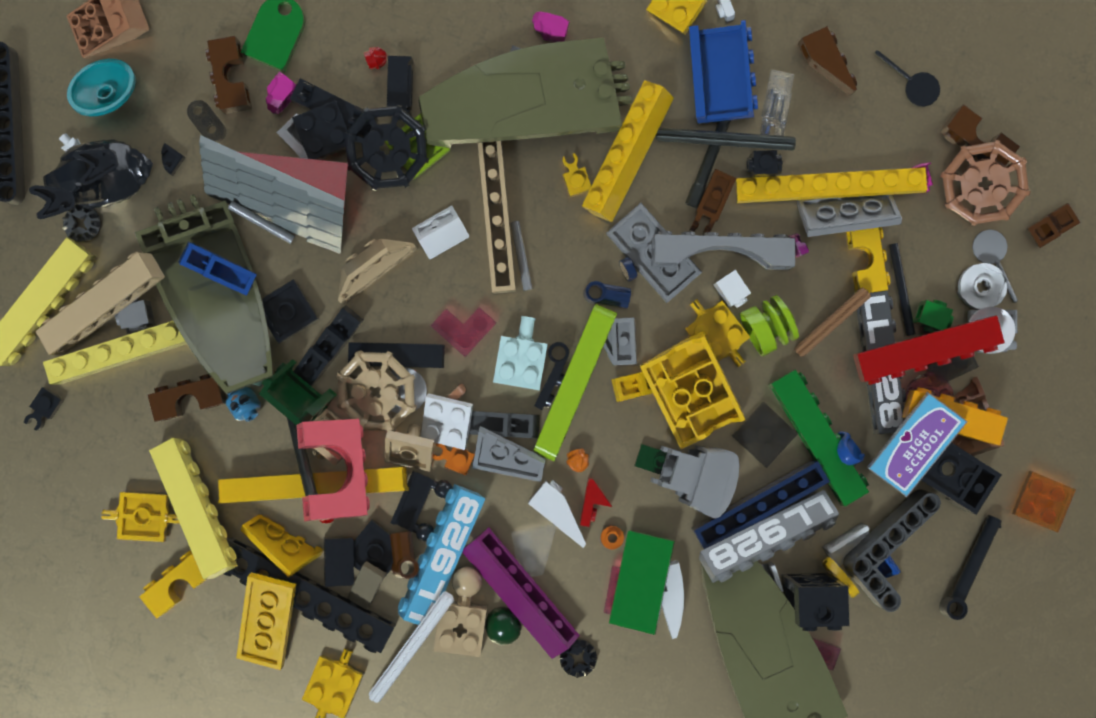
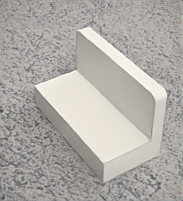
M452 205L412 228L429 259L438 256L469 238L467 230Z
M860 523L822 548L826 555L840 566L843 564L845 556L870 534L868 532L870 529L868 525Z

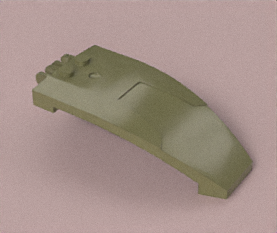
M604 37L526 47L480 62L441 82L419 97L422 123L426 127V144L451 148L452 144L619 131L622 126L619 106L632 103L633 98L631 96L617 97L616 93L629 90L630 84L626 82L628 80L627 74L612 75V71L625 68V62H609Z
M195 194L190 195V201L195 210L186 212L184 202L179 199L176 201L181 215L177 216L173 203H167L168 210L173 217L167 220H163V214L159 207L154 208L159 223L137 231L135 235L142 252L153 255L165 276L164 279L156 284L157 289L176 327L195 357L226 394L272 377L270 340L256 279H254L246 296L206 278L202 274L180 265L178 262L188 241L253 272L226 200L200 208Z
M759 561L754 562V565L744 572L738 570L732 573L733 576L724 582L718 580L712 583L701 563L703 588L706 592L716 638L727 674L744 717H848L831 674L813 638L808 631H803L802 627L795 623V609Z

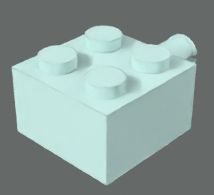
M521 316L518 337L501 336L493 383L540 390L548 344L534 342V339H532L536 318Z

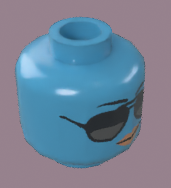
M244 387L227 395L226 406L236 420H246V422H249L258 416L261 402L251 388Z

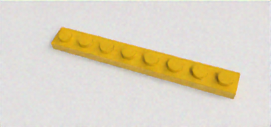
M926 167L736 179L737 203L927 192Z

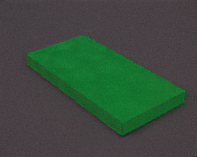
M628 530L609 624L653 635L656 634L675 544L674 540Z

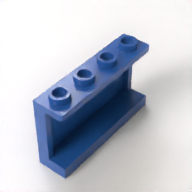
M741 20L740 25L699 30L698 25L689 26L695 109L698 124L754 117V110L758 109L757 95H752V87L756 86L755 72L750 73V64H754L753 49L748 50V41H752L751 27H746V20Z

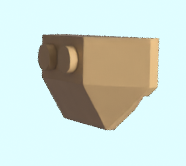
M373 239L364 246L365 250L359 255L354 253L345 260L347 264L342 267L338 301L343 305L348 303L418 250L413 243L379 239L377 241Z

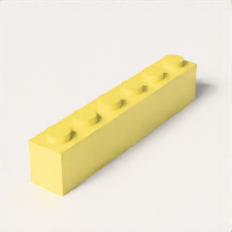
M65 238L1 319L0 366H11L19 361L22 350L34 342L36 338L35 331L43 326L42 323L50 318L49 316L54 310L59 309L65 302L64 297L69 291H73L78 286L79 278L82 274L87 273L93 267V261L96 256L77 241Z
M170 321L44 361L43 365L49 384L60 385L187 343L174 321Z
M171 438L149 450L203 579H214L237 567L236 553L228 544L226 539L227 532L219 523L217 518L218 511L210 502L208 497L209 490L201 481L199 476L200 469L192 460L189 444L184 439Z

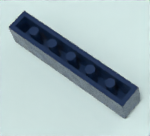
M811 460L727 507L720 517H709L691 529L704 550L758 523L830 481L819 462Z

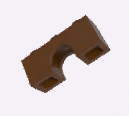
M236 36L208 40V49H205L208 62L212 65L213 71L210 72V80L212 85L216 87L217 94H214L216 107L224 114L251 110L252 104L248 86L244 82L231 83L228 80V73L231 68L244 64L240 41Z
M964 104L956 109L941 129L947 141L953 144L957 143L961 147L964 145L972 146L986 143L981 141L976 134L977 125L982 118ZM1002 132L994 136L990 141L1000 140L1001 144L1014 153L1020 147ZM990 152L972 156L978 160L990 157ZM1000 154L995 159L1004 166L1009 162Z
M209 374L199 376L200 381L191 383V379L177 382V387L169 389L168 385L154 388L155 393L148 394L154 422H161L183 416L182 401L188 395L194 396L199 403L200 410L226 404V393Z

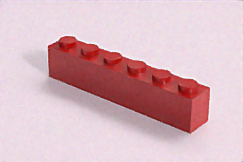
M996 315L853 354L860 382L868 381V385L882 382V377L891 375L892 379L905 376V371L913 368L914 372L929 369L928 364L937 362V365L941 366L952 363L951 358L960 356L961 360L974 357V352L982 349L984 353L998 350L997 345L1004 344L1005 341Z

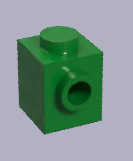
M928 300L920 301L913 322L924 327L923 331L926 333L947 329L953 323L954 317L951 316L953 309L948 308L947 303L939 300H933V302Z

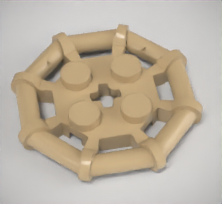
M357 351L351 361L336 374L339 404L337 406L351 419H359L363 432L365 430H389L395 432L397 427L411 412H415L417 408L414 400L415 376L410 374L393 357V353L389 351L387 353ZM369 362H382V366L380 368L370 367ZM360 365L363 370L358 377L351 375ZM389 367L401 377L399 380L388 370ZM347 383L353 384V388L351 390V394L353 397L349 399ZM400 385H404L405 399L401 398V394L399 395ZM372 387H379L381 389L379 391L381 397L373 394ZM356 403L365 412L363 417L351 406L352 404ZM396 405L400 406L402 409L393 417L390 411ZM383 415L385 420L370 421L372 416Z

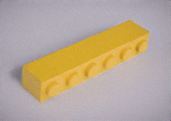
M644 80L582 204V207L594 216L611 223L613 222L674 99L663 86Z

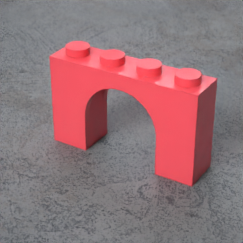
M359 419L309 421L297 424L298 449L321 447L333 449L342 456L347 467L346 480L337 492L302 497L304 522L368 515L367 511L370 508V502L365 491L368 478L363 468L366 455L361 444L363 427L360 425Z

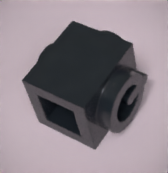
M777 150L753 151L749 158H747V172H750V178L776 176L782 172L783 161L781 154H777Z

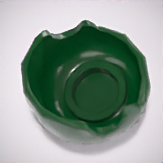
M504 606L494 608L488 614L485 628L492 642L499 645H508L519 638L521 623L509 608Z

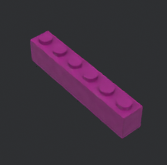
M489 527L464 547L462 553L551 659L570 648L580 635Z

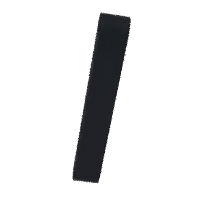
M0 42V55L3 51H7L6 56L0 59V201L11 205H19L25 199L19 60L15 49ZM5 73H7V79L4 82H2V76ZM8 96V103L3 105V99ZM10 119V125L4 129L5 121ZM11 142L10 150L5 152L6 144ZM12 165V172L7 175L6 169ZM13 188V195L8 199L7 192Z

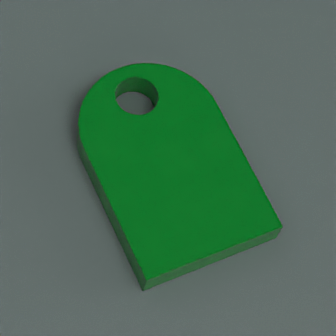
M266 0L256 15L241 53L285 72L305 26V16L297 2L294 0ZM284 4L292 6V10L288 15L280 14V8Z

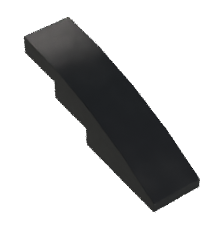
M348 306L342 307L316 343L309 348L293 372L313 387L364 319Z
M349 342L348 363L355 356V352L360 350L371 353H387L389 351L393 353V357L403 367L444 368L445 345ZM369 362L370 366H382V362Z

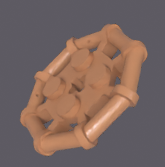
M1000 140L960 147L959 153L940 175L943 178L946 199L944 205L947 209L950 208L965 218L973 226L999 220L1008 221L1012 213L1031 192L1028 187L1026 158H1022L1000 143ZM990 152V157L974 160L972 156ZM1000 154L1011 163L1005 167L995 159ZM966 159L970 163L968 168L962 174L956 173L957 169ZM1014 170L1017 171L1018 186L1011 185L1009 173ZM983 177H987L989 181L992 180V184L987 189L978 185L979 182H982ZM953 180L960 181L962 193L955 195ZM1009 191L1016 193L1004 208L1001 201L1006 198ZM966 199L970 204L975 205L973 212L961 205L960 202ZM997 206L998 211L980 214L982 207Z

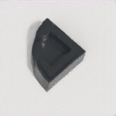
M164 143L161 150L163 167L173 176L186 157Z

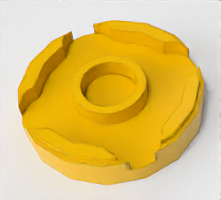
M828 556L822 561L826 571H830L832 576L848 586L851 598H855L860 593L851 579L833 559Z

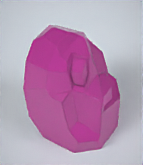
M540 11L536 12L532 19L534 29L542 35L543 40L552 43L565 41L570 23L569 20L558 15Z
M281 72L275 76L267 87V109L273 114L281 113L290 104V97L296 87V84Z

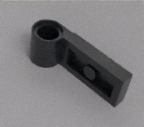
M562 342L553 343L548 350L550 360L556 364L534 405L540 410H543L544 406L549 408L555 397L551 392L555 385L560 387L565 376L562 371L569 357V349ZM557 346L563 347L565 350V357L561 360H557L552 356V350Z

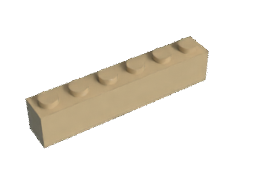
M140 252L129 255L124 264L111 269V274L94 282L90 290L77 295L76 300L72 304L62 307L59 310L60 313L55 317L45 320L42 323L43 326L35 332L49 355L65 354L164 279L165 276L153 255Z

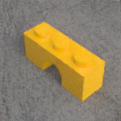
M882 227L846 232L848 250L860 249L868 256L867 267L864 270L852 273L855 293L861 288H865L869 293L887 291L890 285V275L885 271L884 263L887 262V255L881 245V240L883 239Z
M191 550L180 558L181 563L178 566L174 567L171 565L161 573L163 575L162 579L158 582L153 580L143 588L145 592L139 598L156 619L163 616L181 601L175 592V583L178 579L187 581L193 589L207 580L203 579Z

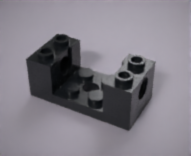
M951 442L921 481L946 496V500L963 511L977 515L1002 474ZM950 462L953 465V472L946 476L942 472V466L944 463Z
M828 572L781 574L783 594L795 609V623L802 627L803 631H817V627H827V630L837 631L842 630V626H850L849 592L846 584Z

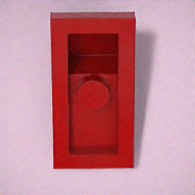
M589 477L580 518V525L586 527L590 526V521L595 522L597 508H593L594 504L612 507L594 479Z

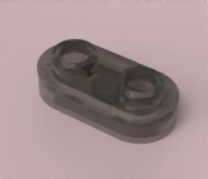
M202 100L191 102L187 108L189 119L202 136L217 143L221 142L226 136L225 125L206 102ZM197 108H202L200 115L195 114ZM215 126L216 131L212 134L209 133L210 127Z

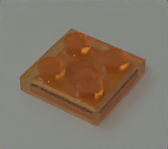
M1029 471L1012 514L1058 533L1076 489Z

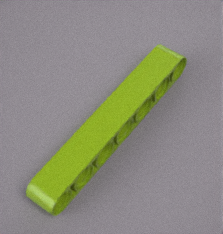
M595 304L534 447V453L552 461L556 460L615 321L616 312Z

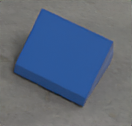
M891 556L877 567L885 578L892 577L901 572Z

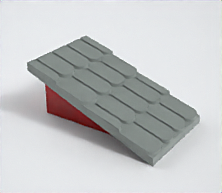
M200 135L199 145L204 191L208 196L220 201L226 200L228 204L234 201L285 231L307 238L306 242L341 254L348 163L237 152Z

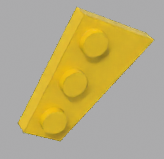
M260 514L242 524L240 529L288 578L317 559L324 551V549L318 546L314 548L305 543V539L300 536L294 537L285 532L284 527Z

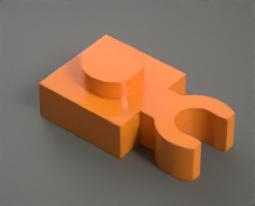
M436 443V446L442 448L443 453L440 456L433 454V459L447 460L444 467L466 476L475 453L452 447L450 451L446 445Z

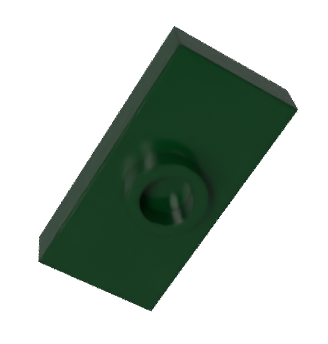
M641 444L634 466L661 474L667 452Z

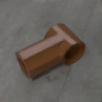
M411 531L390 534L393 557L392 573L397 578H413L417 575L419 566L414 557ZM404 562H407L409 566L406 574H403L401 571V565Z

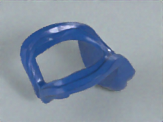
M845 431L838 432L842 438L837 446L838 456L841 461L846 465L861 463L864 460L865 454L861 452L856 443L850 438L851 435Z

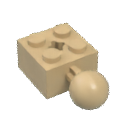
M462 567L452 577V586L458 594V599L451 604L437 623L433 651L481 657L488 606L471 603L472 596L480 590L482 585L480 573L472 567ZM459 624H463V628L467 630H464L463 633H460L455 628L458 627Z

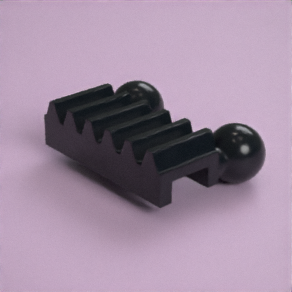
M412 471L407 483L409 491L403 492L391 524H396L416 533V537L420 541L426 542L430 533H434V528L429 523H421L419 525L417 521L427 497L432 489L439 498H446L448 491L453 487L447 480L435 481L430 477Z

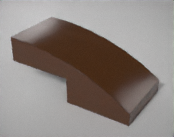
M1066 203L1027 229L1038 247L1041 248L1081 222L1069 203Z

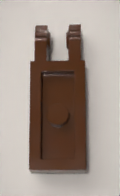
M714 170L696 210L697 214L690 230L695 232L703 215L710 219L703 233L711 232L715 221L717 222L737 178L720 170Z

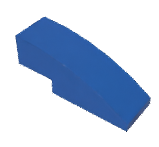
M188 241L178 261L180 265L246 296L257 275Z

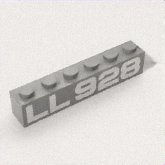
M823 490L700 551L699 560L712 583L718 580L724 582L733 576L732 573L738 570L744 572L750 569L754 562L760 559L766 561L774 556V552L780 549L786 551L795 545L794 542L803 539V541L808 540L816 534V531L822 528L823 530L830 529L836 524L835 521L838 518L839 512L826 491Z

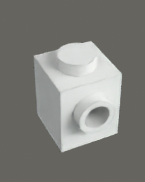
M736 270L713 284L728 307L735 305L738 308L748 301L746 296L751 294Z

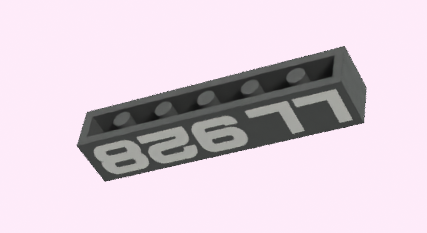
M888 291L870 293L871 297L857 309L862 352L896 343L894 339L896 322L891 317L893 300L891 296H888ZM891 375L882 377V382L868 385V381H866L874 434L894 433L905 420L901 418L904 410L903 402H906V393L904 388H901L900 382L903 376L893 379Z

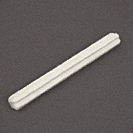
M445 591L440 595L369 692V699L376 703L381 701L454 602L452 594Z

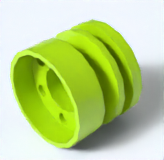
M778 295L770 297V303L767 300L762 301L763 313L756 306H752L740 313L743 327L751 337L749 338L761 356L777 350L775 338L783 345L788 344V338L791 341L799 338L795 319L790 309Z

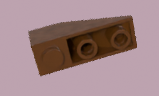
M828 26L802 37L798 42V46L807 65L848 96L852 95L857 90V81L855 76L849 73L846 67L847 59L843 52H839L837 48V38L834 32H830Z

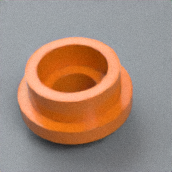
M608 526L602 531L601 542L604 547L613 550L623 544L624 534L620 528ZM610 534H615L617 536L615 542H610L608 540V536Z

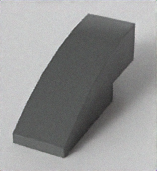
M472 411L469 434L478 435L481 426L502 437L538 438L540 415Z

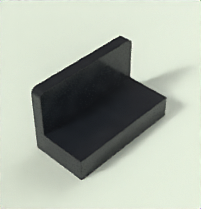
M324 537L325 587L354 585V547L352 538Z

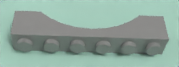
M659 231L652 238L651 266L675 267L694 254L711 250H726L746 255L769 270H790L795 267V238H788V235L777 234L773 235V238H768L764 234H751L750 237H742L741 233H729L727 236H719V233L707 232L704 233V236L695 235V232H682L681 235H672L671 231Z

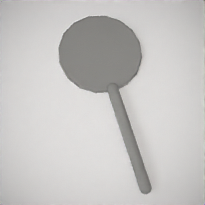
M996 230L982 231L973 241V253L982 263L996 264L1003 273L1002 276L1007 283V289L1013 302L1016 303L1018 299L1000 263V260L1007 253V241Z

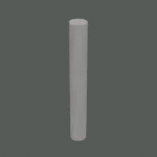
M234 201L228 207L229 210L291 244L295 237Z
M519 221L510 222L523 290H532Z

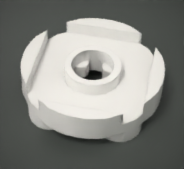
M988 263L968 267L959 278L958 297L967 306L976 310L1000 304L1007 292V283L1004 281L1003 273L998 267ZM983 280L988 289L987 291L979 292L977 283H981Z

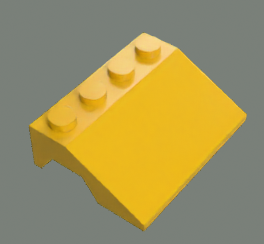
M704 331L682 340L640 365L680 449L707 438L714 430L727 424L745 420L744 413Z

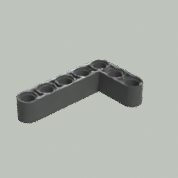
M922 489L915 491L844 558L843 565L846 571L875 605L888 612H894L900 607L901 597L877 567L938 511L941 501L935 493ZM926 497H928V502L924 506L923 501ZM911 513V519L907 522L906 517ZM894 528V535L889 537L891 529ZM877 544L878 548L876 552L872 553L874 545ZM860 560L859 568L855 569L856 562ZM875 577L874 584L870 586V580ZM889 594L888 601L884 603V598Z

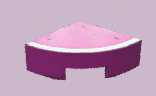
M795 233L788 236L789 238H795V254L797 257L809 252L806 243L801 242L799 234Z

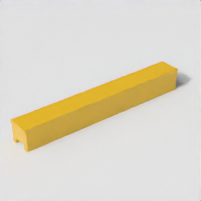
M407 467L364 470L368 478V483L365 487L366 494L409 491ZM347 471L312 473L317 493L330 494L337 492L346 480ZM300 474L218 480V503L305 497Z

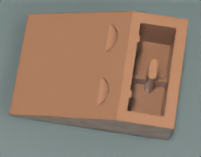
M88 0L66 15L82 58L93 56L132 41L150 30L139 0Z

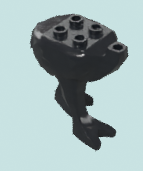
M115 139L93 141L70 147L61 156L57 168L43 177L44 186L35 185L29 188L31 194L39 196L46 201L44 207L37 213V218L45 219L56 216L74 208L76 205L88 209L100 208L130 199L133 195L137 194L141 185L145 184L146 179L150 176L153 163L136 148H132L125 142Z

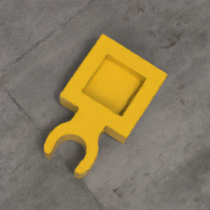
M573 153L574 162L572 164L566 162L565 156L562 158L563 165L569 171L563 174V178L570 197L587 192L591 188L585 167L579 169L577 167L578 157L575 153Z

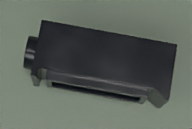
M388 56L387 107L396 106V104L402 105L401 108L412 116L410 110H412V65L414 61L412 56Z

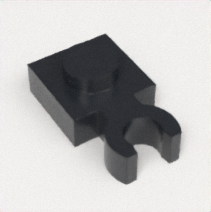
M42 387L29 406L35 411L33 414L25 417L24 423L30 424L32 419H36L37 425L34 430H41L45 425L44 418L52 419L64 402V399L48 388Z

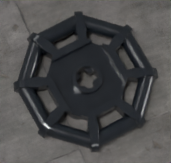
M396 104V106L379 108L365 107L348 131L343 133L348 163L347 170L352 171L367 183L371 190L377 191V189L403 186L407 188L425 163L429 162L425 137L426 127L402 109V105ZM391 116L390 123L376 124V117ZM398 119H401L412 130L405 133L396 125ZM368 121L372 127L363 137L358 136L357 134ZM416 136L418 154L411 152L409 138ZM384 141H388V144L393 146V149L389 150V154H385L384 151L380 150V146L384 145ZM355 142L362 144L363 157L357 159ZM409 158L416 160L404 174L401 167L406 164ZM367 162L376 169L374 177L364 170L361 165ZM396 171L398 178L381 179L382 172Z

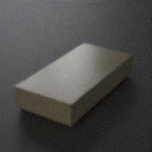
M366 561L347 598L367 610L386 573Z

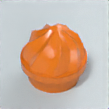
M576 449L567 454L568 460L566 463L573 471L583 472L589 466V455L585 453L584 449Z

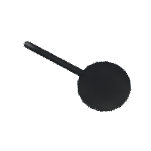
M875 51L878 57L908 80L905 92L912 104L926 107L938 99L940 85L933 75L920 72L911 77L880 51Z

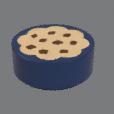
M628 257L619 260L620 268L626 280L632 281L636 279L638 275L632 260Z

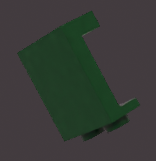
M292 359L287 364L283 362L276 369L272 377L262 381L264 387L259 395L297 425L302 422L314 421L329 407L337 394L331 389H328L323 395L317 392L293 372L292 369L297 362Z

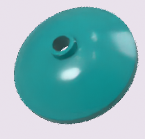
M102 59L90 63L82 68L69 83L67 89L68 102L77 113L84 116L94 117L112 113L123 106L132 95L136 84L135 74L127 63L118 59Z

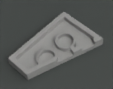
M480 426L472 468L541 482L546 458Z

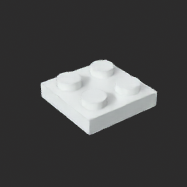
M428 394L425 400L421 437L432 439L434 443L465 450L468 445L474 404Z

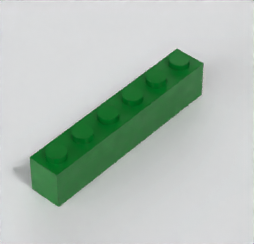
M793 370L769 384V387L812 459L818 461L830 481L827 484L840 506H847L869 493L867 489L869 483L862 473L858 474L854 467L857 464L846 465L841 461L837 452L838 443L842 439L838 433L834 434L830 427L832 422L825 412L822 414L818 407L820 402L813 392L810 393L805 386L808 384L805 376L801 372L798 373L796 370Z

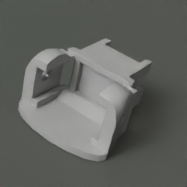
M695 445L694 449H689L688 453L661 446L660 450L667 452L660 478L651 477L650 482L675 490V494L680 496L679 502L712 518L720 517L729 506L738 482L740 464L735 452L722 448Z

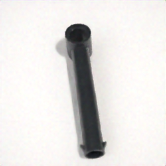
M988 515L984 519L986 522L982 532L973 547L952 595L944 597L940 602V611L946 617L961 620L967 615L968 607L965 600L994 540V536L998 529H1001L1002 521L994 516ZM956 602L957 611L951 614L949 610L950 605Z

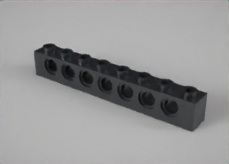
M233 537L227 540L229 546L236 553L237 565L239 558H243L247 561L248 567L246 570H243L237 566L223 573L224 575H234L240 579L239 582L246 586L247 577L251 572L258 574L260 569H264L271 578L296 584L293 608L302 611V616L310 620L317 619L323 622L322 626L326 629L340 631L345 639L351 642H356L357 640L364 644L363 647L372 653H381L396 623L369 609L362 608L347 597L299 572L288 578L265 554ZM301 591H305L310 595L309 602H303L300 599ZM322 602H326L331 606L330 613H324L321 610L320 604ZM341 614H349L352 618V623H343ZM364 624L370 625L373 629V634H364L361 626Z

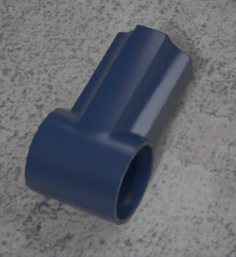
M593 281L585 287L583 296L587 302L592 304L599 303L627 309L631 297V288ZM595 286L600 289L601 295L599 298H592L590 296V287Z

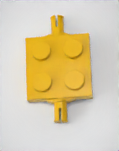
M696 299L694 302L699 309L693 302L690 306L698 316L685 330L690 336L704 331L718 362L730 356L737 367L741 366L736 357L742 364L746 361L737 350L741 344L751 338L722 300L714 307L705 310L698 299Z
M120 492L119 505L116 511L103 509L102 514L108 515L101 516L103 520H116L117 539L165 542L169 523L180 524L176 514H170L168 494Z
M344 648L340 660H332L324 655L319 657L302 697L303 701L314 705L318 709L315 718H325L327 713L334 714L340 718L347 716L364 675L348 664L353 653L351 649Z

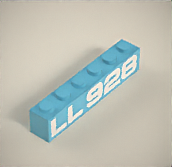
M456 484L448 491L443 511H440L437 515L434 533H430L427 538L425 552L418 558V573L409 579L407 593L398 604V613L402 619L417 625L421 623L440 595L445 592L485 501V498L479 493Z

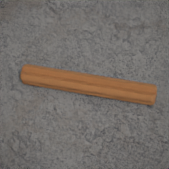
M865 288L859 289L794 348L796 353L804 357L871 297V294Z

